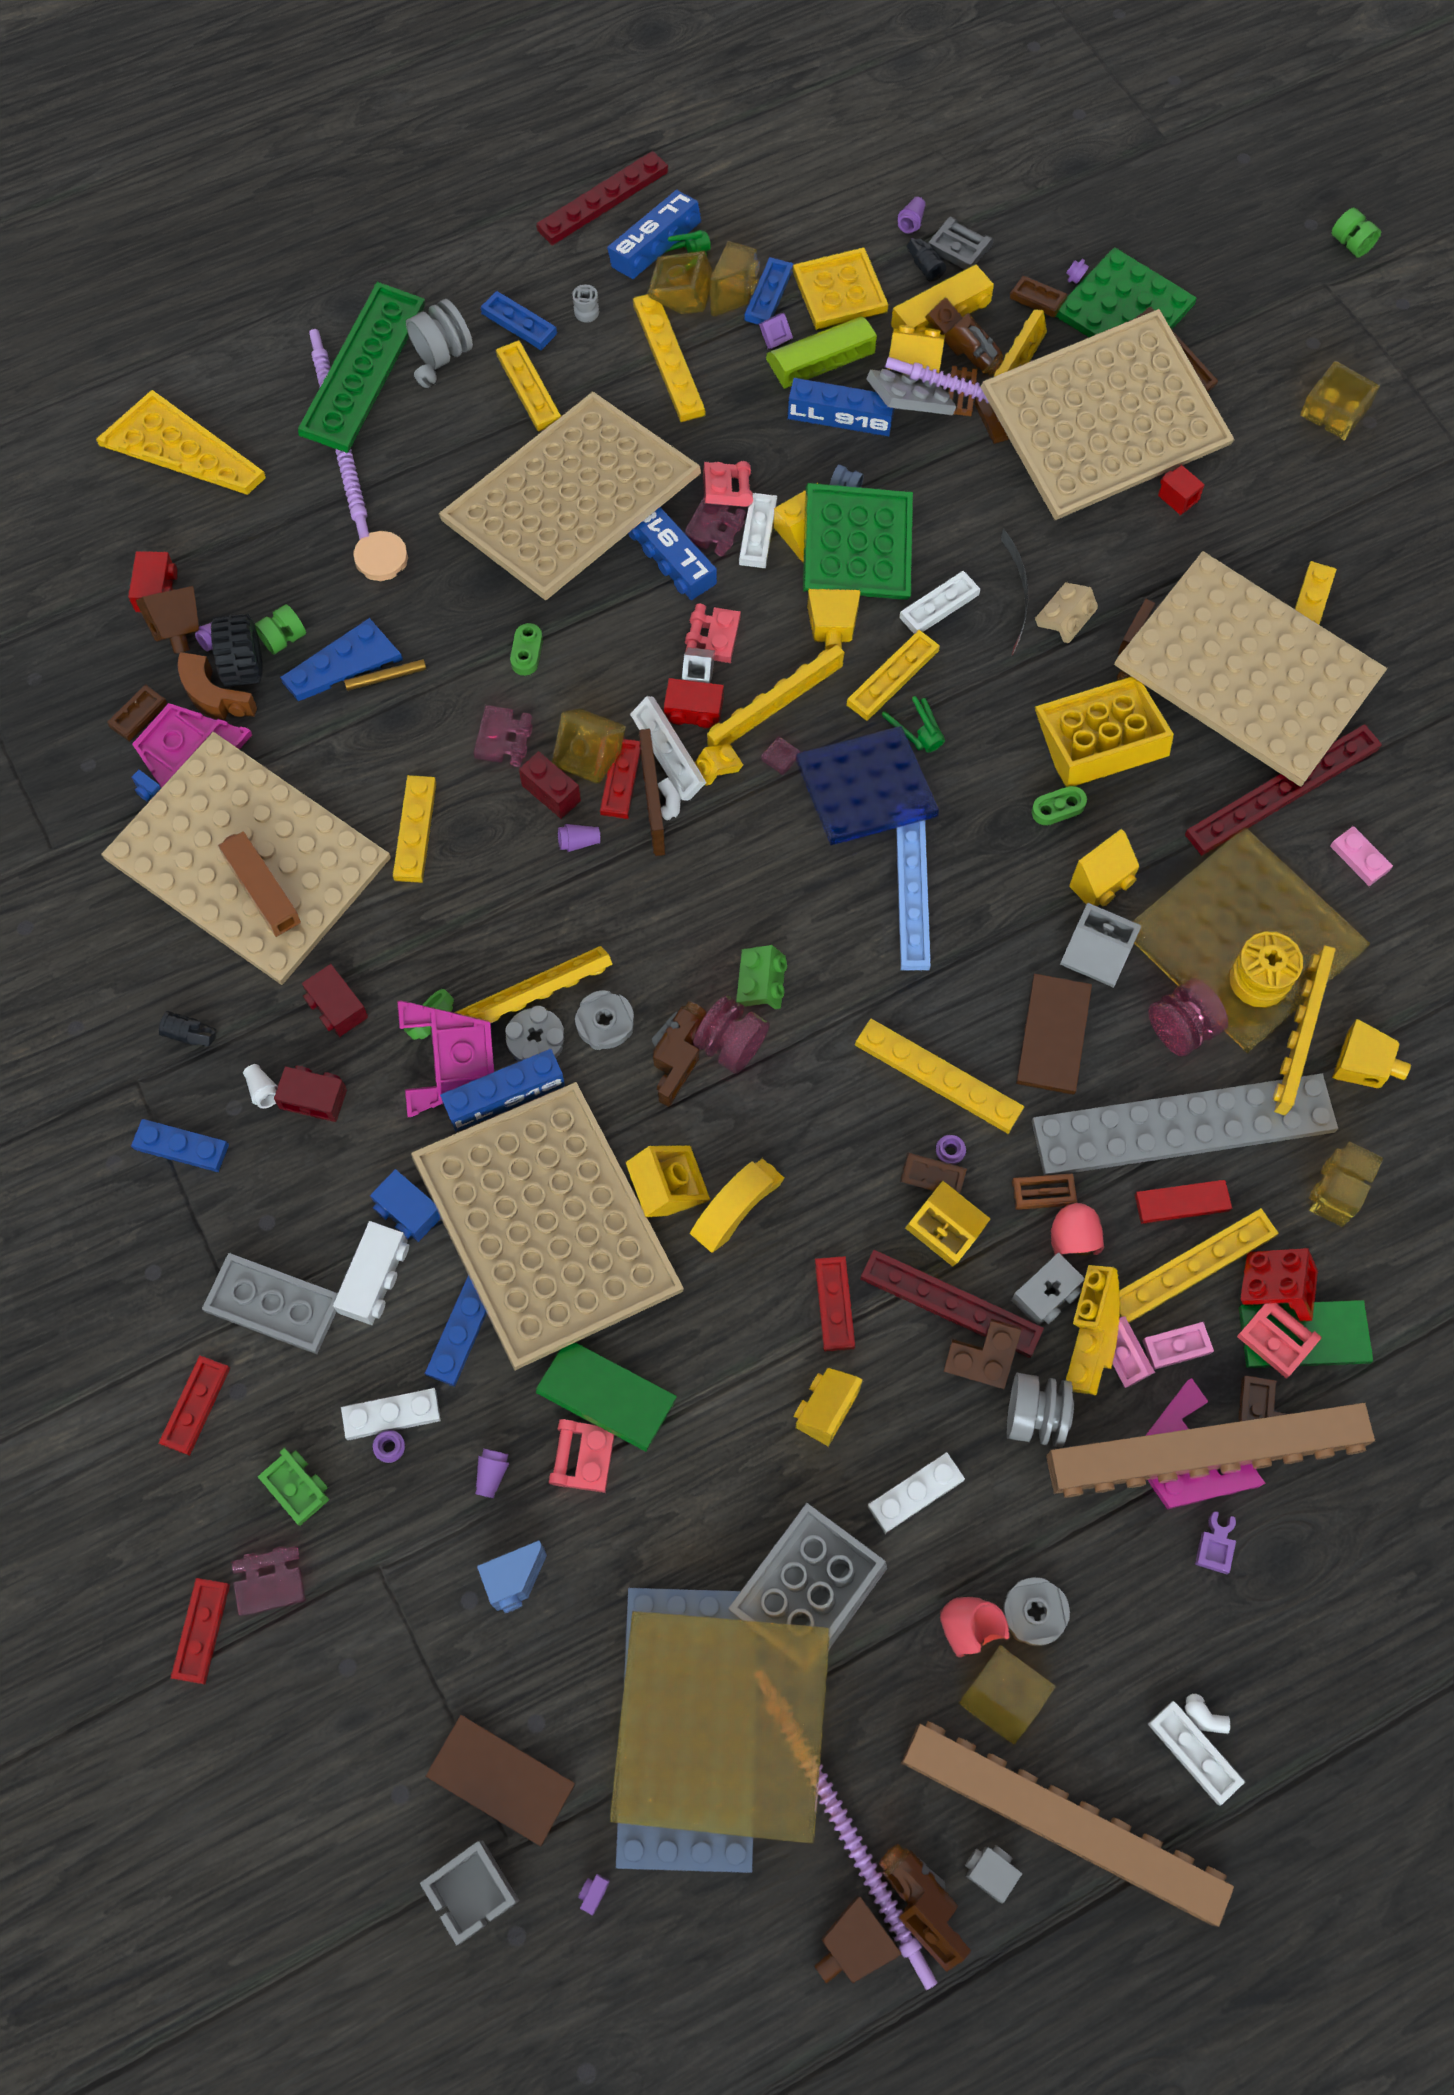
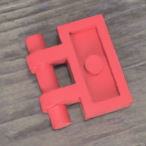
M696 604L695 611L690 616V632L686 634L685 638L686 650L688 647L714 650V661L731 663L741 612L714 607L713 615L707 616L705 614L706 606L704 604ZM701 628L709 629L708 637L700 635Z

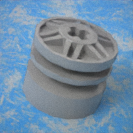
M443 299L437 305L430 306L429 315L425 312H420L406 320L407 332L417 353L424 363L430 364L434 370L450 361V354L454 357H459L462 352L472 349L473 343L469 329L458 309L448 299Z
M1016 1373L1009 1401L1007 1439L1030 1442L1034 1429H1039L1040 1444L1047 1445L1052 1431L1053 1446L1063 1448L1067 1434L1071 1429L1074 1413L1072 1382L1062 1380L1058 1394H1056V1379L1049 1378L1045 1390L1040 1391L1038 1376Z

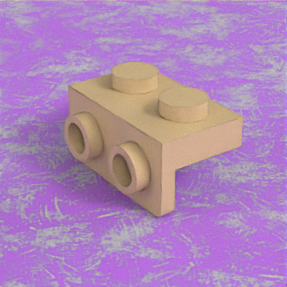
M1065 582L1035 618L1038 627L1059 631L1063 642L1070 643L1098 609L1091 587Z

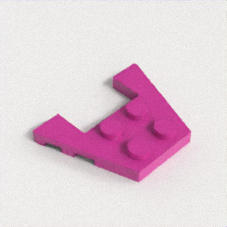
M168 703L132 745L162 788L212 732H215L239 750L252 736V733L248 728L242 726L239 728L228 724L226 721L204 717L201 713Z
M402 1000L397 1001L400 1029L431 1026L436 1086L405 1089L407 1117H413L424 1110L443 1104L440 1094L494 1072L491 1026L489 1021Z
M1192 1378L1182 1386L1145 1436L1188 1429L1182 1419L1208 1403V1400ZM1252 1464L1241 1465L1240 1471L1220 1475L1217 1469L1209 1470L1210 1475L1200 1478H1190L1189 1474L1177 1475L1178 1480L1167 1483H1159L1158 1478L1148 1480L1167 1509L1259 1488L1265 1484L1257 1470L1253 1469Z

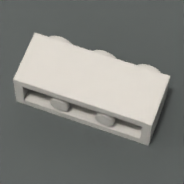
M369 1221L333 1304L338 1314L373 1325L375 1318L379 1319L385 1308L384 1296L387 1289L391 1290L397 1279V1272L395 1270L399 1261L403 1262L409 1250L408 1240L403 1232Z

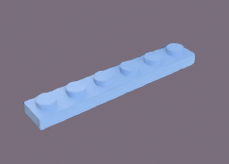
M896 810L901 970H930L925 810Z

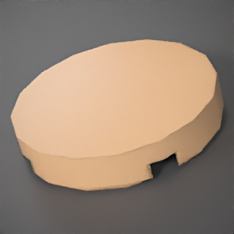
M386 531L369 533V537L361 538L356 544L353 554L359 572L361 571V573L365 574V577L376 581H384L396 577L401 569L402 571L404 570L408 561L405 543L399 536Z

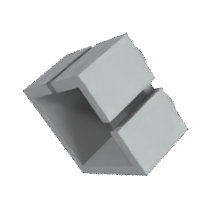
M484 1841L476 1842L420 1883L436 1911L442 1910L446 1906L448 1907L450 1912L445 1913L440 1918L456 1946L487 1925L485 1917L490 1922L519 1902L518 1897Z

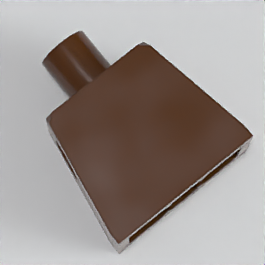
M193 586L144 596L136 600L156 642L170 639L174 654L190 651L186 635L199 631Z
M857 1896L821 1938L830 1952L817 1962L814 1967L826 1984L842 1970L850 1981L854 1983L894 1960L902 1953L862 1898Z

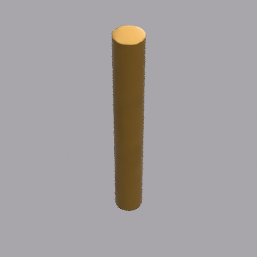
M424 659L350 678L344 680L347 691L427 669Z

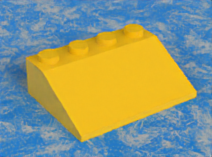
M1133 677L1035 707L1055 768L1066 787L1083 784L1170 756L1174 734L1144 684Z

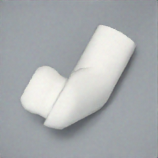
M667 777L658 783V788L666 798V805L661 807L662 817L665 820H670L673 816L677 817L680 813L681 797Z
M1199 1694L1187 1696L1186 1714L1199 1730L1229 1733V1716L1212 1715L1204 1704L1203 1697Z

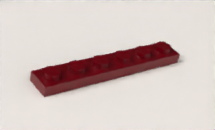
M651 151L536 223L537 231L553 246L667 174L668 165L654 151Z
M873 1250L860 1280L983 1337H986L991 1319L1021 1327L1016 1352L1028 1358L1032 1357L1044 1329L1037 1324L876 1250Z

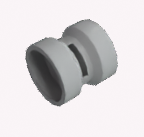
M586 284L576 287L572 294L575 317L581 322H591L599 315L597 290L593 286Z

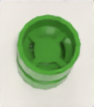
M1354 207L1346 211L1332 229V236L1341 244L1347 243V249L1356 257L1365 255L1375 245L1381 234V230L1371 221H1366V216Z
M287 604L275 610L272 618L266 616L255 623L257 635L273 655L286 648L287 641L295 642L306 635L305 628L300 619Z

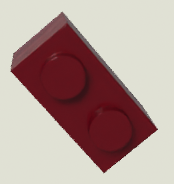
M539 751L519 768L522 786L560 819L581 802L579 785Z
M329 964L302 983L306 994L303 995L306 1003L312 1010L318 1008L322 1014L319 1019L328 1031L334 1029L339 1037L368 1018L364 1006L332 964Z
M285 1066L274 1100L279 1109L337 1122L347 1089L341 1078L335 1074L325 1072L323 1075L313 1073L312 1070L303 1066H295V1068Z

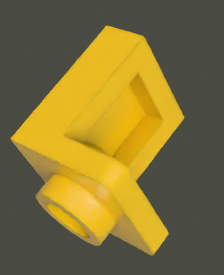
M730 744L705 747L694 762L707 782L706 786L711 785L718 775L739 772L743 766V763Z

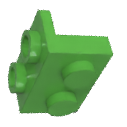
M773 945L742 949L736 1003L741 1007L768 1004L774 1009L781 1008L787 961L786 956Z
M283 1448L280 1451L282 1456L263 1471L258 1478L293 1520L301 1526L330 1500L324 1493L328 1487L317 1474L310 1477L304 1470L308 1463L296 1450L291 1454L287 1449Z

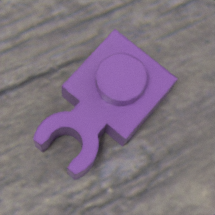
M1214 1511L1208 1520L1212 1532H1203L1201 1534L1195 1565L1228 1574L1231 1569L1236 1541L1228 1539L1227 1535L1234 1529L1236 1520L1235 1517L1231 1516L1227 1520L1226 1527H1221L1217 1522L1219 1512Z

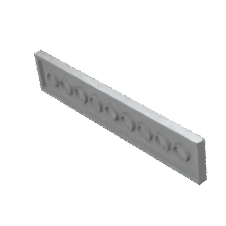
M1323 1073L1301 1077L1294 1106L1286 1116L1274 1112L1277 1101L1272 1100L1275 1088L1278 1083L1282 1084V1079L1033 1117L1031 1121L1044 1176L1076 1173L1335 1133L1338 1130Z

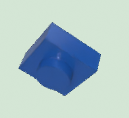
M138 770L131 777L137 787L135 792L146 802L151 800L161 789L159 784L141 770Z

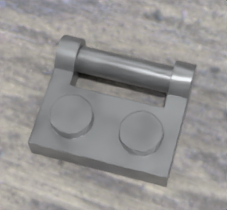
M949 217L928 244L933 247L938 256L966 270L976 265L981 257L990 250L994 239L987 235L983 237L958 224V220Z

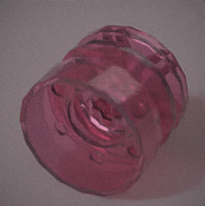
M1197 978L1189 979L1175 988L1173 995H1164L1161 1000L1155 1001L1148 1008L1149 1019L1156 1034L1168 1049L1180 1057L1192 1053L1193 1049H1198L1202 1046L1204 1040L1213 1039L1228 1027V1017L1220 999L1207 984Z
M725 995L714 1004L703 1018L695 1034L693 1046L699 1050L705 1049V1054L709 1057L714 1056L721 1050L718 1063L734 1074H737L750 1062L760 1048L768 1033L770 1022L752 1011L741 1020L744 1013V1005L741 1003L735 1004V999Z

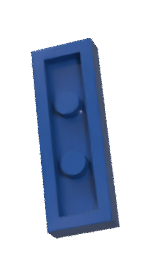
M769 257L745 312V321L759 325V323L774 316L793 272V263Z
M498 291L481 306V312L484 316L539 350H542L557 335L554 325Z
M145 1119L141 1120L131 1145L134 1150L215 1172H219L229 1146L226 1141Z

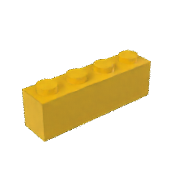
M976 264L894 307L891 326L893 329H899L900 325L915 327L914 331L925 332L927 328L934 329L925 316L942 299L946 297L963 317L967 313L970 314L991 303L994 284Z

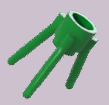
M704 230L668 237L670 242L685 241L675 243L666 252L686 247L687 252L690 255L694 254L695 257L666 279V283L672 282L698 261L707 258L706 252L710 251L711 243Z
M916 696L912 697V701L925 724L917 731L918 739L887 712H882V716L914 743L918 751L924 748L927 753H930L941 747L945 742L926 698L921 700L922 707Z

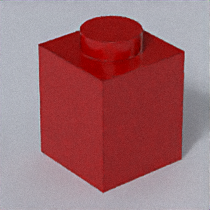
M1181 465L1175 471H1168L1160 481L1162 485L1158 496L1178 514L1182 515L1199 501L1204 484Z

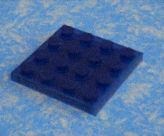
M902 726L796 754L797 764L830 845L931 819L939 815L938 806Z

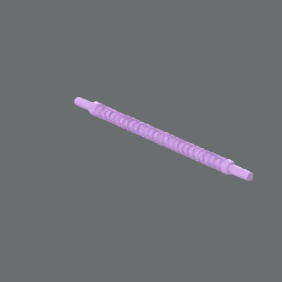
M312 329L309 332L313 347L312 359L316 368L317 378L319 379L318 383L321 387L331 366L328 360V353L323 348L319 330ZM336 449L335 453L339 461L338 465L342 473L341 477L345 485L346 497H348L347 501L351 518L356 522L359 538L369 537L366 523L368 515L365 503L363 502L364 498L360 489L361 486L357 477L358 474L354 465L352 450L350 449L346 453Z
M891 357L887 359L886 368L908 374L910 379L917 381L920 378L923 383L925 381H929V385L936 383V387L942 385L944 390L949 387L951 392L957 390L958 394L964 392L965 397L970 394L972 399L979 397V401L985 399V402L989 403L978 382L973 385L971 380L969 382H965L964 378L958 380V376L952 378L950 373L946 376L943 375V371L937 373L936 369L930 371L929 366L925 369L920 363L909 364Z
M765 1668L757 1671L754 1675L770 1704L768 1706L770 1714L778 1718L776 1721L777 1725H782L781 1733L787 1734L785 1741L792 1743L790 1750L796 1751L795 1759L801 1760L800 1768H805L807 1771L805 1777L811 1778L809 1785L816 1787L814 1794L821 1796L819 1803L825 1804L824 1812L830 1813L829 1821H834L836 1824L834 1831H840L839 1840L844 1839L846 1842L844 1849L850 1850L849 1858L855 1859L854 1867L860 1868L859 1876H864L866 1879L864 1885L870 1886L869 1895H875L874 1904L881 1906L879 1913L885 1914L884 1922H889L891 1925L889 1931L895 1932L894 1941L900 1942V1952L904 1958H909L924 1988L927 1990L933 1987L938 1982L920 1951L921 1943L916 1937H912L908 1928L899 1920L898 1916L903 1910L896 1908L895 1905L898 1901L891 1899L890 1896L893 1892L886 1890L887 1882L881 1881L882 1873H877L875 1870L877 1864L871 1863L872 1854L867 1855L865 1851L867 1845L862 1846L860 1842L862 1836L856 1835L857 1827L851 1826L852 1818H847L845 1815L848 1812L847 1809L841 1808L840 1805L843 1801L836 1799L838 1792L831 1790L833 1783L826 1781L828 1774L821 1772L823 1765L817 1764L818 1756L812 1755L813 1747H808L806 1744L809 1741L808 1738L802 1737L804 1730L797 1728L799 1721L792 1719L794 1712L789 1713L788 1708L790 1705L787 1699L780 1696Z

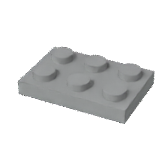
M882 369L881 371L870 370L867 376L868 382L890 408L953 415L957 407L951 400L949 393L944 391L941 386L936 387V383L929 385V381L923 383L920 378L916 381L910 379L908 374L893 373L887 369Z

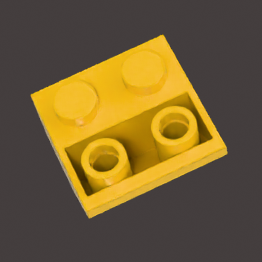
M942 1181L905 1229L953 1267L974 1243L990 1218Z

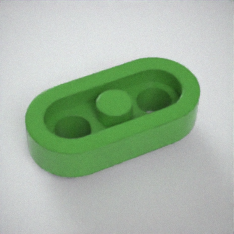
M523 624L515 632L510 661L513 671L522 676L530 675L538 668L543 637L541 629L535 624ZM523 656L528 657L525 660L520 659Z
M1068 786L1042 795L1034 801L1031 812L1032 817L1041 825H1051L1077 816L1083 812L1087 796L1082 789L1076 786ZM1067 802H1073L1075 806H1069ZM1045 810L1048 811L1050 814L1045 815L1041 811Z
M441 989L431 995L423 1006L451 1012L454 998L447 990ZM431 1026L404 1028V1031L414 1040L418 1038L424 1039L430 1035Z

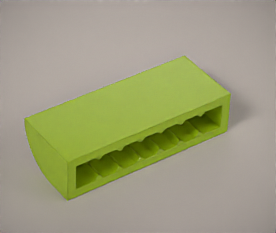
M858 317L768 352L766 360L785 389L792 386L794 378L808 380L874 354L877 335L864 317Z

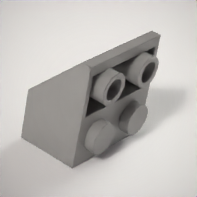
M1087 903L1060 965L1114 988L1141 929V925Z

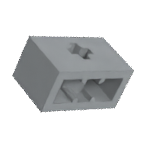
M1058 1252L1014 1294L1011 1301L1034 1324L1040 1325L1043 1321L1050 1324L1061 1313L1058 1307L1062 1303L1067 1301L1071 1304L1081 1294L1082 1289L1080 1286L1085 1278ZM1051 1288L1056 1291L1055 1294H1050L1049 1296L1044 1293Z

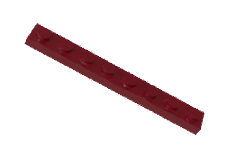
M1364 724L1331 745L1302 787L1280 774L1187 829L1185 836L1200 855L1203 856L1375 753L1382 744Z

